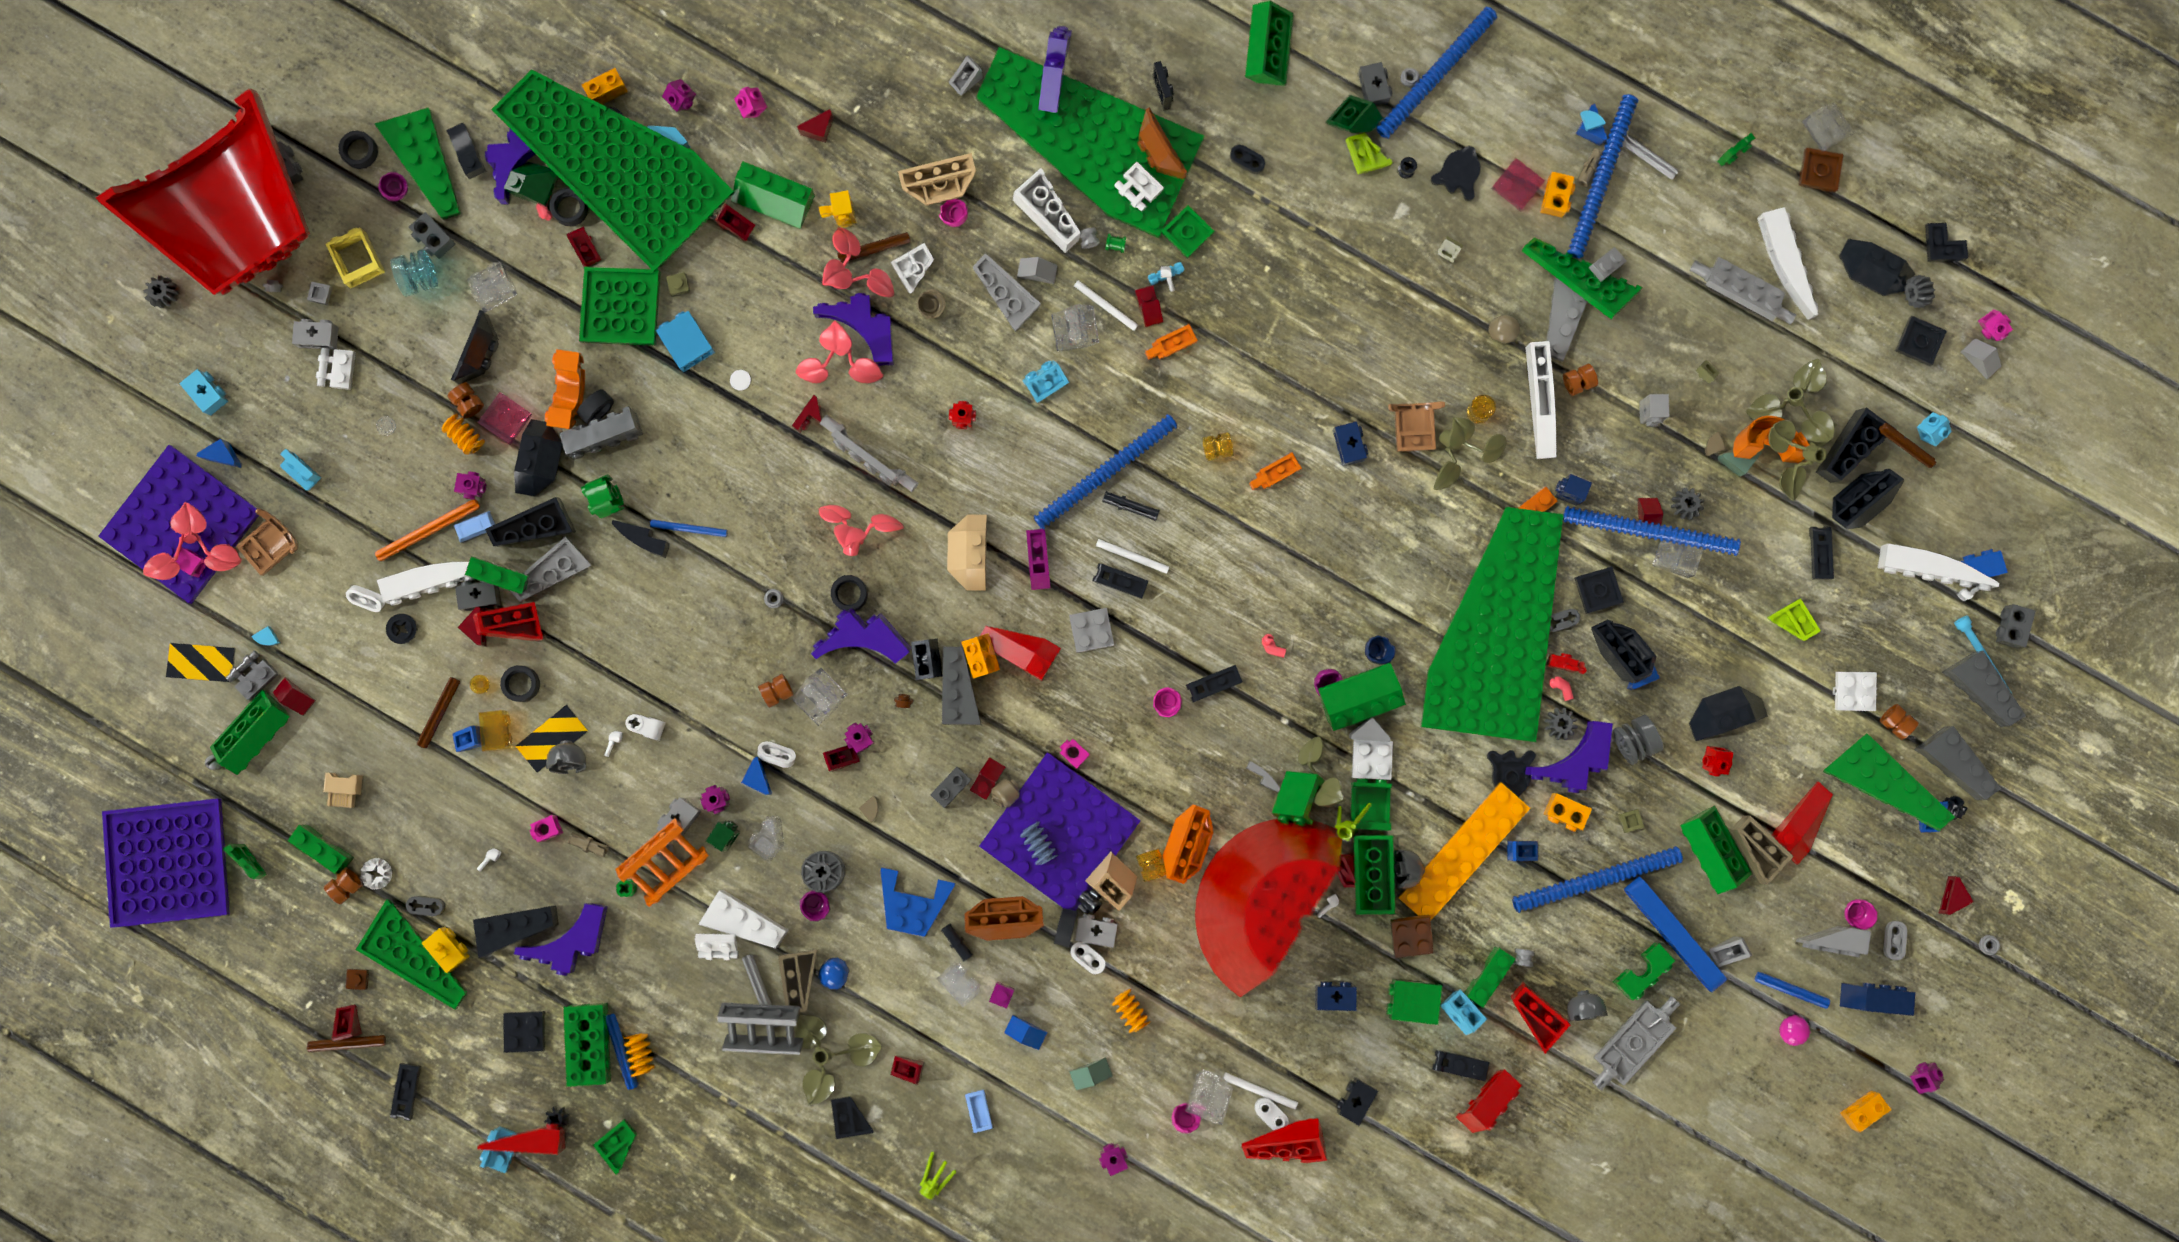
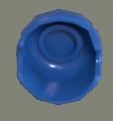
M829 958L822 964L819 970V979L822 985L828 989L837 990L841 988L847 981L849 967L840 958Z

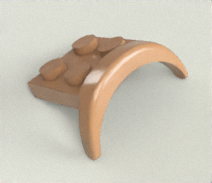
M1444 401L1388 405L1389 411L1395 412L1397 452L1436 450L1434 410L1444 408Z
M258 508L255 512L266 521L236 547L255 570L264 576L289 553H295L298 550V543L281 521L267 511Z

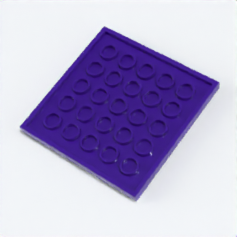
M168 445L98 537L141 569H144L148 560L156 554L168 553L172 558L174 557L181 534L172 529L171 519L185 502L197 508L205 517L206 528L201 533H198V535L201 536V540L210 552L214 546L220 544H227L235 548L259 517L255 512L258 508L172 445ZM198 541L192 544L183 542V548L190 549L204 559L208 556ZM206 566L198 578L180 569L179 573L171 579L156 580L186 602L192 604L217 571Z
M1047 752L1019 790L1020 797L1010 807L1005 809L979 847L1062 908L1076 911L1081 904L1078 902L1080 895L1084 891L1088 890L1090 892L1092 889L1085 880L1110 852L1116 856L1141 820ZM1039 821L1040 824L1037 828H1044L1041 835H1048L1044 841H1051L1052 843L1048 848H1055L1056 850L1052 855H1058L1042 865L1035 864L1039 858L1031 857L1035 851L1028 852L1031 844H1024L1027 837H1020L1024 829Z
M221 798L102 811L110 928L230 915Z

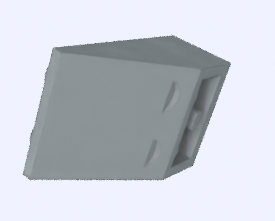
M1836 926L1798 938L1796 942L1803 943L1802 947L1816 950H1821L1822 948V951L1860 957V954L1868 955L1871 931Z

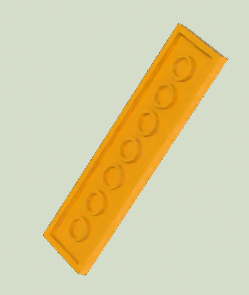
M1500 782L1425 866V872L1421 881L1416 886L1405 889L1398 898L1418 916L1429 914L1430 920H1432L1530 810V807Z

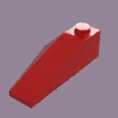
M985 626L981 635L989 633L995 654L1040 681L1044 679L1061 650L1060 647L1045 638Z
M1816 782L1771 834L1773 838L1794 856L1791 860L1796 865L1810 852L1833 796L1819 782Z
M1319 1118L1299 1120L1242 1143L1244 1155L1250 1159L1270 1160L1272 1157H1280L1283 1161L1288 1162L1290 1158L1301 1159V1163L1327 1161L1323 1131Z
M548 1123L546 1127L543 1126L483 1142L477 1146V1150L558 1155L565 1150L564 1128L558 1127V1124Z

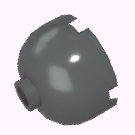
M561 741L560 744L555 745L548 752L546 769L549 768L550 772L557 774H568L567 770L576 769L575 773L582 772L586 769L585 754L582 748L572 744V741Z
M1410 850L1394 851V885L1398 886L1397 889H1407L1416 886L1421 881L1425 872L1422 860L1416 853Z
M1589 990L1577 992L1578 996L1571 998L1567 1006L1569 1022L1595 1019L1597 1016H1608L1603 999L1597 994H1589Z

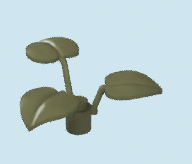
M1819 359L1806 363L1796 372L1793 378L1795 387L1788 390V398L1784 399L1782 405H1780V400L1777 396L1765 394L1758 397L1746 409L1748 416L1756 420L1762 416L1782 418V411L1780 409H1783L1787 403L1795 407L1801 406L1808 418L1801 425V433L1808 441L1829 442L1834 436L1835 429L1831 417L1822 411L1814 413L1811 417L1803 403L1806 391L1811 393L1819 392L1827 383L1826 372Z
M1453 417L1452 429L1445 430L1439 438V441L1447 447L1445 451L1449 453L1452 462L1448 461L1442 466L1433 489L1441 490L1453 485L1460 476L1461 467L1456 464L1457 460L1452 450L1456 451L1464 444L1484 453L1482 461L1492 463L1503 454L1507 444L1506 437L1502 434L1493 435L1487 441L1485 449H1481L1466 442V440L1473 436L1475 424L1467 418Z
M1782 420L1775 423L1770 429L1768 440L1771 448L1776 452L1784 453L1789 445L1802 449L1803 456L1807 460L1795 464L1794 468L1787 467L1780 476L1779 485L1781 490L1791 501H1795L1806 479V471L1800 466L1813 465V462H1823L1826 459L1827 452L1822 447L1827 442L1808 441L1809 446L1807 447L1793 443L1792 440L1796 434L1795 426L1790 421Z
M1315 737L1308 741L1298 754L1299 763L1303 766L1308 764L1313 774L1318 773L1313 768L1312 763H1316L1321 759L1324 749L1323 741L1320 737ZM1337 778L1327 779L1321 788L1317 790L1314 798L1315 804L1320 807L1332 806L1345 801L1341 783ZM1278 793L1276 794V796H1275V798H1274V800H1273L1272 810H1273V807H1274V805H1275V802H1276Z
M799 1015L797 1025L795 1026L796 1037L803 1038V1048L812 1049L817 1044L816 1051L813 1053V1061L822 1070V1072L817 1069L811 1070L804 1076L803 1090L808 1105L819 1104L833 1093L835 1079L832 1075L825 1074L826 1070L823 1066L828 1064L833 1056L851 1053L850 1059L855 1065L867 1066L876 1059L881 1051L882 1045L871 1035L860 1033L853 1035L849 1039V1050L832 1053L827 1048L821 1049L820 1040H823L827 1034L825 1022L816 1016Z

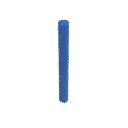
M651 520L650 527L727 537L726 529Z

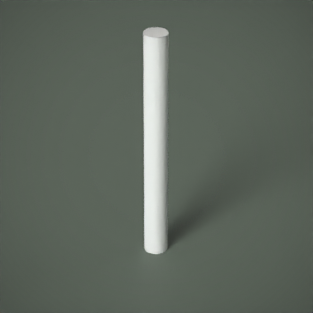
M1079 280L1075 283V288L1133 331L1137 329L1138 324Z
M1098 539L1097 547L1167 574L1169 566Z
M1226 1072L1223 1076L1224 1081L1292 1109H1296L1298 1102Z

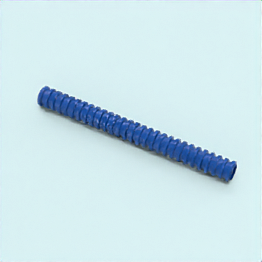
M1485 7L1480 12V15L1476 16V19L1468 25V28L1461 33V36H1458L1457 40L1449 46V49L1438 58L1434 66H1431L1430 70L1419 79V83H1416L1415 87H1412L1411 91L1403 97V100H1400L1399 104L1395 106L1396 108L1392 109L1388 117L1381 121L1376 129L1383 138H1390V134H1393L1394 130L1401 126L1402 122L1409 117V113H1412L1413 109L1417 108V105L1436 87L1440 79L1447 75L1448 71L1459 61V58H1462L1463 54H1466L1467 50L1479 39L1478 37H1481L1482 33H1485L1486 29L1493 24L1494 20L1498 17L1492 8Z
M1625 94L1622 96L1621 106L1618 107V112H1616L1617 117L1614 118L1615 122L1612 123L1613 128L1610 129L1609 139L1606 140L1605 150L1602 152L1601 161L1598 163L1597 172H1595V177L1592 180L1594 183L1591 184V189H1589L1588 200H1585L1584 211H1581L1580 222H1577L1576 233L1573 234L1572 244L1569 245L1570 249L1567 251L1568 254H1572L1575 258L1584 257L1583 252L1586 251L1587 241L1590 240L1591 230H1593V225L1596 223L1595 219L1598 217L1596 214L1600 212L1599 208L1602 206L1600 203L1603 202L1602 197H1605L1606 186H1609L1610 175H1613L1614 164L1617 163L1616 159L1619 158L1618 153L1621 152L1622 142L1625 141L1626 131L1629 130L1630 120L1633 118L1634 109H1636V104L1639 101L1633 95Z
M1165 415V419L1161 418V422L1157 421L1155 426L1152 425L1151 429L1148 428L1147 432H1143L1142 436L1137 437V440L1134 439L1132 444L1129 443L1128 447H1123V451L1119 450V454H1114L1113 458L1110 457L1108 462L1105 461L1104 465L1101 464L1099 469L1096 468L1095 472L1090 473V476H1085V480L1081 479V483L1077 482V486H1072V489L1067 490L1066 494L1063 493L1061 498L1058 497L1057 501L1054 500L1052 505L1049 504L1048 508H1043V512L1039 511V515H1034V520L1038 526L1044 530L1046 525L1049 526L1051 521L1055 522V518L1058 519L1060 518L1059 515H1064L1065 511L1068 512L1070 507L1073 508L1074 504H1078L1079 500L1082 501L1084 496H1088V493H1093V489L1097 490V486H1102L1103 482L1106 483V479H1111L1112 475L1115 476L1116 472H1120L1121 468L1126 467V464L1129 465L1131 460L1135 461V457H1140L1139 454H1144L1145 450L1148 451L1149 447H1153L1154 443L1159 442V439L1162 440L1164 435L1167 436L1168 432H1173L1172 429L1177 428L1175 420L1170 415Z
M1570 506L1565 508L1563 516L1564 523L1569 521L1570 524L1574 522L1576 525H1588L1587 527L1589 528L1590 526H1594L1593 528L1595 529L1599 527L1600 530L1605 528L1606 531L1610 529L1612 532H1624L1625 535L1630 533V536L1633 534L1636 537L1640 535L1642 538L1646 536L1648 539H1660L1661 542L1666 540V543L1671 541L1672 544L1676 542L1678 545H1691L1692 548L1697 546V549L1702 547L1703 550L1707 548L1709 551L1715 550L1717 553L1718 551H1722L1721 553L1723 554L1728 552V555L1733 553L1734 556H1737L1741 545L1740 539L1734 540L1732 537L1731 539H1728L1727 536L1722 538V535L1717 537L1715 534L1697 533L1696 530L1691 532V529L1686 531L1685 528L1681 530L1679 527H1666L1665 524L1660 526V523L1655 525L1654 522L1650 524L1648 521L1644 523L1642 520L1636 521L1634 518L1633 520H1630L1629 517L1624 519L1623 516L1619 518L1618 515L1613 517L1612 514L1608 516L1606 513L1600 514L1598 511L1594 513L1592 510L1588 512L1587 509L1582 511V508L1577 510L1576 507L1570 508Z
M1677 846L1673 847V849L1668 848L1667 851L1662 850V853L1656 852V855L1652 853L1650 856L1640 857L1639 860L1633 859V862L1631 860L1627 861V864L1623 862L1622 865L1617 864L1616 867L1611 866L1610 869L1607 867L1604 871L1601 869L1599 872L1594 871L1593 874L1588 873L1587 876L1582 875L1581 878L1578 876L1575 880L1572 878L1570 881L1565 880L1564 883L1559 882V885L1555 883L1552 887L1549 885L1547 888L1542 887L1541 890L1536 889V892L1530 891V894L1526 892L1524 895H1518V897L1513 896V906L1516 912L1521 913V910L1527 911V908L1531 910L1533 907H1539V905L1544 906V903L1550 904V901L1556 902V899L1560 901L1562 898L1566 899L1567 896L1572 897L1573 894L1579 895V892L1585 893V890L1589 892L1590 889L1595 890L1596 887L1601 888L1602 885L1608 886V883L1611 885L1614 881L1618 883L1619 880L1624 881L1625 878L1630 879L1631 876L1634 878L1637 874L1640 876L1642 873L1647 874L1648 871L1653 872L1654 869L1659 870L1660 867L1663 869L1665 866H1671V864L1676 865L1677 862L1682 863L1683 856Z

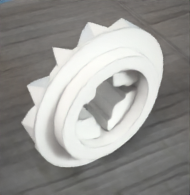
M374 858L365 862L360 870V879L370 889H381L392 878V869L389 863L380 858ZM377 868V872L383 876L376 877L374 880V875H371L369 872L375 871Z

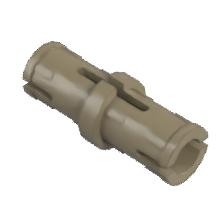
M1597 148L1592 150L1588 161L1583 165L1584 169L1580 177L1577 179L1579 185L1583 187L1589 185L1593 174L1597 172L1598 163L1601 161L1600 157L1603 155L1602 150Z
M574 832L568 838V844L579 847L586 853L591 852L603 858L609 849V846L598 843L591 837L586 838Z

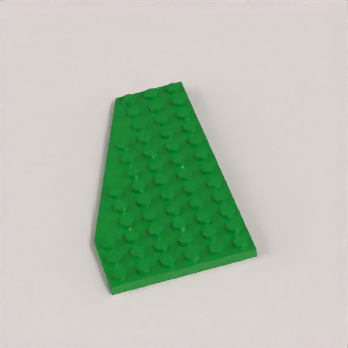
M999 47L976 99L1010 127L1036 153H1039L1074 187L1103 210L1107 216L1159 238L1186 178L1181 179L1159 173L1155 167L1151 168L1147 161L1148 155L1145 151H1141L1137 143L1146 110L1066 75L1063 76L1057 113L1038 110L1044 66ZM1154 114L1188 175L1203 142L1204 135ZM1136 162L1164 187V190L1151 203L1146 198L1142 200L1147 206L1142 212L1137 207L1134 208L1131 205V201L1119 194V190L1114 186L1118 181H1121L1124 185L1128 182L1123 176ZM1134 187L1130 189L1135 196L1140 193Z
M532 69L491 109L654 272L735 193L693 150Z
M1505 507L1488 546L1469 582L1467 590L1444 634L1435 657L1427 670L1421 727L1536 742L1563 514Z

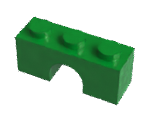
M474 556L470 558L464 574L519 594H524L530 578L527 574L495 565L492 562Z
M298 825L288 839V842L334 874H338L348 867L354 858L352 855L339 846H333L322 839L323 835L309 825Z
M1654 942L1640 955L1647 964V969L1643 975L1637 976L1632 970L1625 969L1612 981L1629 1000L1640 999L1645 994L1644 990L1648 986H1654L1659 981L1658 977L1662 973L1665 974L1672 969V964L1675 960L1659 943Z
M1495 946L1484 962L1486 965L1476 979L1472 980L1464 994L1471 1001L1484 1008L1515 961V958Z

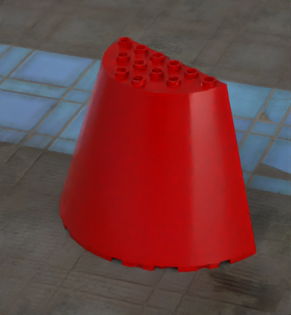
M248 89L234 99L236 104L241 107L235 115L237 118L236 122L234 119H231L225 127L221 128L212 137L183 155L180 159L168 164V168L164 171L158 169L146 175L147 181L137 179L128 184L113 186L96 197L98 202L213 295L219 293L225 295L232 291L233 287L243 282H250L255 278V275L274 269L277 266L276 262L284 261L291 257V252L299 248L300 244L310 234L262 99L254 89Z
M1278 819L1257 823L1236 834L1226 842L1207 866L1196 896L1195 923L1201 950L1212 971L1223 984L1239 997H1242L1275 973L1303 928L1300 924L1301 918L1305 915H1311L1339 870L1342 838L1338 836L1337 829L1314 820L1312 825L1305 824L1304 826L1289 822V824L1281 823Z

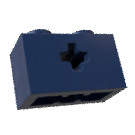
M1357 421L1334 427L1332 431L1342 467L1365 461L1366 455H1368V448L1362 442L1363 430L1361 426H1358ZM1350 439H1351V442H1355V445L1353 446V448H1352L1351 445H1348V444H1347Z
M1570 474L1565 478L1563 477L1562 481H1558L1555 488L1557 492L1555 497L1577 506L1586 500L1592 482Z
M1327 981L1320 982V985H1315V1009L1357 1011V987L1352 986V982H1340V985H1332V982ZM1335 991L1341 995V997H1337V1001L1331 997V995L1335 994Z

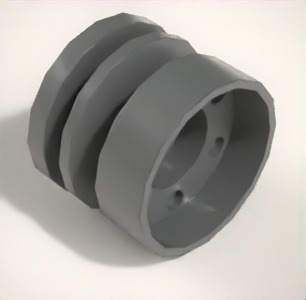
M1641 715L1631 720V726L1625 723L1622 725V728L1616 727L1613 729L1618 749L1631 765L1638 763V760H1644L1645 753L1653 756L1663 751L1661 737L1653 722L1646 715Z
M818 851L805 859L801 867V876L809 889L816 892H827L837 888L842 883L846 867L838 854L831 851ZM824 867V870L827 871V874H824L821 877V873L818 872V869Z

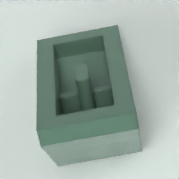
M1759 451L1751 459L1734 457V453H1725L1718 456V461L1741 477L1748 472L1762 451Z
M1106 1057L1069 1071L1076 1090L1095 1086L1112 1077Z

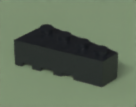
M1867 407L1855 410L1816 473L1830 483L1842 481L1864 458H1867L1878 445L1885 441L1887 437L1880 432L1879 428L1887 422Z
M554 497L485 529L493 547L576 532L559 497Z
M556 905L473 919L478 959L559 925Z

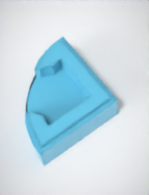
M1582 111L1580 113L1586 131L1606 124L1604 119L1596 112Z
M270 626L251 636L257 643L273 646L280 643Z

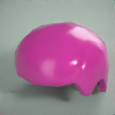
M960 199L947 200L941 205L939 217L946 225L959 227L967 220L968 207Z
M1165 687L1160 689L1154 696L1153 707L1160 716L1172 717L1182 707L1181 695L1174 688Z
M1852 900L1844 909V918L1852 927L1867 930L1873 927L1877 921L1878 913L1876 909L1866 900Z
M1798 1015L1784 1018L1779 1027L1781 1038L1785 1043L1792 1046L1805 1043L1811 1033L1807 1021Z
M1188 1103L1180 1104L1173 1110L1171 1116L1172 1125L1180 1133H1191L1199 1127L1201 1122L1200 1112L1194 1105Z

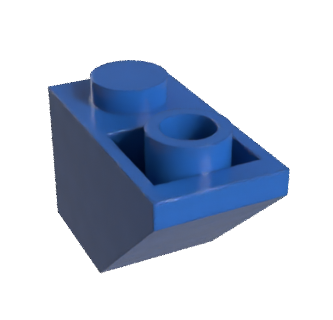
M1993 549L1982 551V556L1975 557V554L1964 556V561H1960L1988 577L2008 573L2001 550L1993 552Z

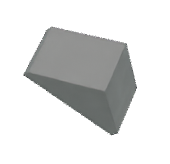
M968 55L948 83L962 96L982 79V70Z
M1040 257L1021 258L1017 278L1054 284L1058 265Z
M1974 339L1961 351L1986 379L2001 367L1997 348L1978 339Z
M1373 717L1366 719L1349 734V738L1355 740L1390 742V737Z
M1733 936L1709 949L1717 967L1752 956L1744 939Z

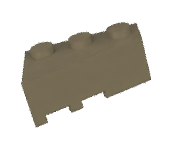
M1742 816L1730 829L1760 884L1768 885L1794 857L1751 816Z
M817 949L778 955L785 1006H799L800 1013L807 1010Z

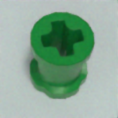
M1108 233L1105 250L1113 249L1124 253L1126 236L1121 238L1111 236Z
M630 879L624 882L620 881L616 885V893L620 897L633 896L637 891V884ZM623 885H629L628 892L623 891L625 889Z

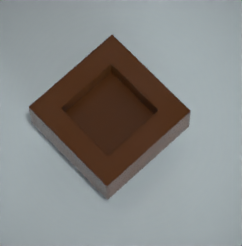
M347 969L346 989L367 990L369 970Z

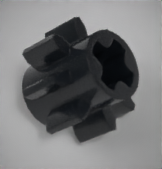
M1957 796L1946 797L1945 801H1943L1948 802L1947 810L1955 816L1953 820L1961 819L1968 809L1963 806V799Z
M1086 890L1078 898V902L1081 903L1078 908L1084 913L1088 914L1091 912L1094 914L1102 905V902L1099 901L1102 896L1094 890L1090 892Z
M553 1106V1112H545L548 1117L544 1123L558 1124V1127L562 1128L561 1124L564 1126L569 1124L566 1118L570 1114L564 1112L565 1107L558 1110L557 1106ZM555 1115H559L558 1120H560V1121H558V1122L555 1121V1120H556Z

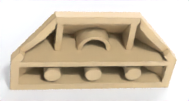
M972 153L898 171L903 191L926 206L963 197L976 173Z
M967 515L948 532L947 571L967 591H986L987 515Z

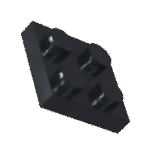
M1158 61L1153 65V79L1164 111L1171 108L1174 90L1172 84H1168L1167 78L1169 75L1166 66L1163 67L1162 62Z
M1910 316L1895 351L1931 366L1935 361L1947 331L1917 317Z
M1612 566L1574 578L1586 614L1624 603Z
M544 1011L503 1013L504 1053L545 1051Z

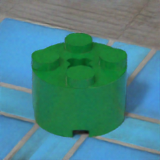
M608 474L590 481L581 487L583 495L589 502V512L592 515L596 514L601 519L624 509V507H621L624 504L622 494L617 485H612L610 481L613 478Z

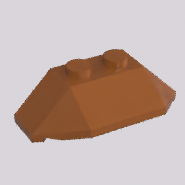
M1150 107L1147 108L1139 133V141L1137 142L1142 152H1146L1151 168L1155 167L1157 172L1181 179L1186 178L1187 171L1152 113Z
M1023 896L983 899L970 911L964 913L965 932L986 941L1026 938L1044 926L1042 907L1037 906Z

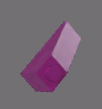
M1045 529L1026 530L1031 590L1051 588Z

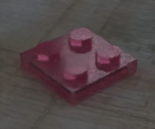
M1515 158L1491 189L1521 211L1545 180Z
M499 392L477 423L511 445L532 414Z

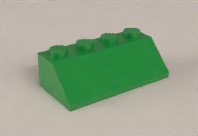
M1270 0L1253 4L1245 77L1256 83L1285 86L1294 13Z
M742 161L735 177L733 187L735 193L731 197V202L801 229L815 194L812 188Z
M1391 663L1318 689L1326 719L1333 731L1406 705L1402 688Z
M261 689L210 746V749L219 765L238 775L247 768L253 757L261 752L262 747L273 739L275 733L287 723L290 716L281 704L265 690Z
M1715 805L1689 818L1680 825L1683 835L1687 837L1693 853L1700 861L1701 868L1706 872L1710 884L1715 889L1717 895L1737 888L1752 875Z
M1393 835L1354 836L1356 915L1395 914Z

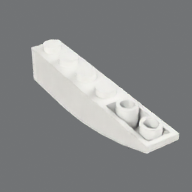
M1785 207L1765 212L1757 219L1768 255L1784 288L1805 317L1810 320L1818 315V305L1813 299V289L1806 277L1807 269L1801 261V250L1796 245V234L1791 229L1790 215L1786 212Z
M1549 341L1530 342L1526 347L1536 458H1556V416Z
M1894 544L1881 546L1878 568L1884 569L1885 573L1896 574V572H1901L1906 577L1918 575L1922 576L1923 580L1933 581L1934 579H1940L1941 583L1944 584L1956 582L1960 583L1959 586L1968 588L1972 587V585H1979L1978 589L1983 591H1991V588L1999 587V583L1994 579L1947 556Z
M449 562L410 569L379 579L377 582L383 602L393 606L401 604L402 600L407 598L409 600L421 597L420 594L426 592L428 594L436 593L441 587L451 588L457 586V582L463 580L470 582L476 579L464 575L469 562Z

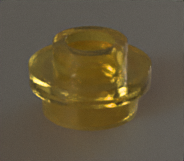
M476 675L470 681V688L476 694H483L489 689L490 682L484 675ZM479 681L483 682V686L481 688L477 686Z

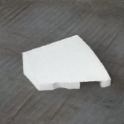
M925 243L890 263L910 294L914 291L934 259Z

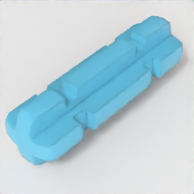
M1181 262L1174 264L1173 267L1169 266L1172 277L1176 273L1178 275L1184 272ZM1161 270L1157 271L1156 274L1152 273L1148 276L1151 285L1167 279L1161 278Z

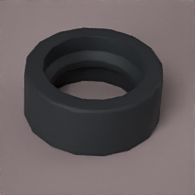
M359 130L350 131L339 142V154L352 168H368L377 159L378 146L365 132ZM356 140H364L369 145L368 153L360 160H353L348 155L349 146Z
M570 188L558 190L550 200L551 214L562 225L576 226L583 222L588 214V206ZM574 197L580 204L578 213L570 218L561 216L558 211L560 202L564 198Z
M600 389L585 399L578 408L577 415L589 425L590 421L604 417L613 406L614 400L604 390Z
M841 576L831 587V599L840 610L845 609L848 611L852 608L854 611H857L867 601V587L856 576ZM847 582L856 584L860 589V598L852 605L842 603L838 597L839 588Z
M516 665L508 668L503 673L500 687L502 693L508 699L515 702H526L537 695L540 689V680L533 669L527 666ZM519 672L527 674L531 679V688L523 695L514 694L509 687L511 677Z
M1062 908L1054 944L1069 947L1077 911Z

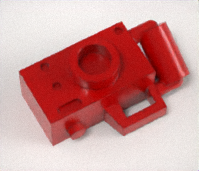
M1561 653V656L1549 655L1547 667L1572 673L1578 671L1580 674H1585L1587 671L1585 663L1572 659L1570 654Z

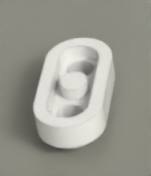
M353 585L346 592V598L352 604L367 610L379 612L385 605L379 593L361 586Z
M768 741L762 742L758 746L757 755L763 761L783 768L791 767L795 763L796 754L792 749Z
M1076 942L1072 946V958L1092 974H1099L1104 970V958L1085 942ZM1078 948L1084 949V953L1082 955L1077 954ZM1094 960L1099 962L1098 967L1092 966Z
M1262 1097L1256 1101L1255 1111L1257 1115L1273 1131L1289 1124L1287 1116L1270 1099ZM1263 1105L1269 1107L1266 1112L1261 1110ZM1277 1119L1282 1120V1124L1280 1126H1277L1275 1124Z

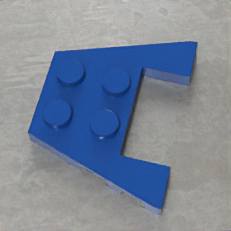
M881 868L887 929L925 937L953 890L955 883L938 879L934 899L895 891L899 871Z

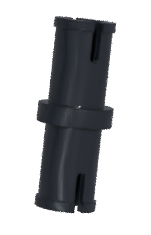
M951 923L941 929V932L950 942L949 946L955 949L963 962L973 955L963 942V937L957 934Z

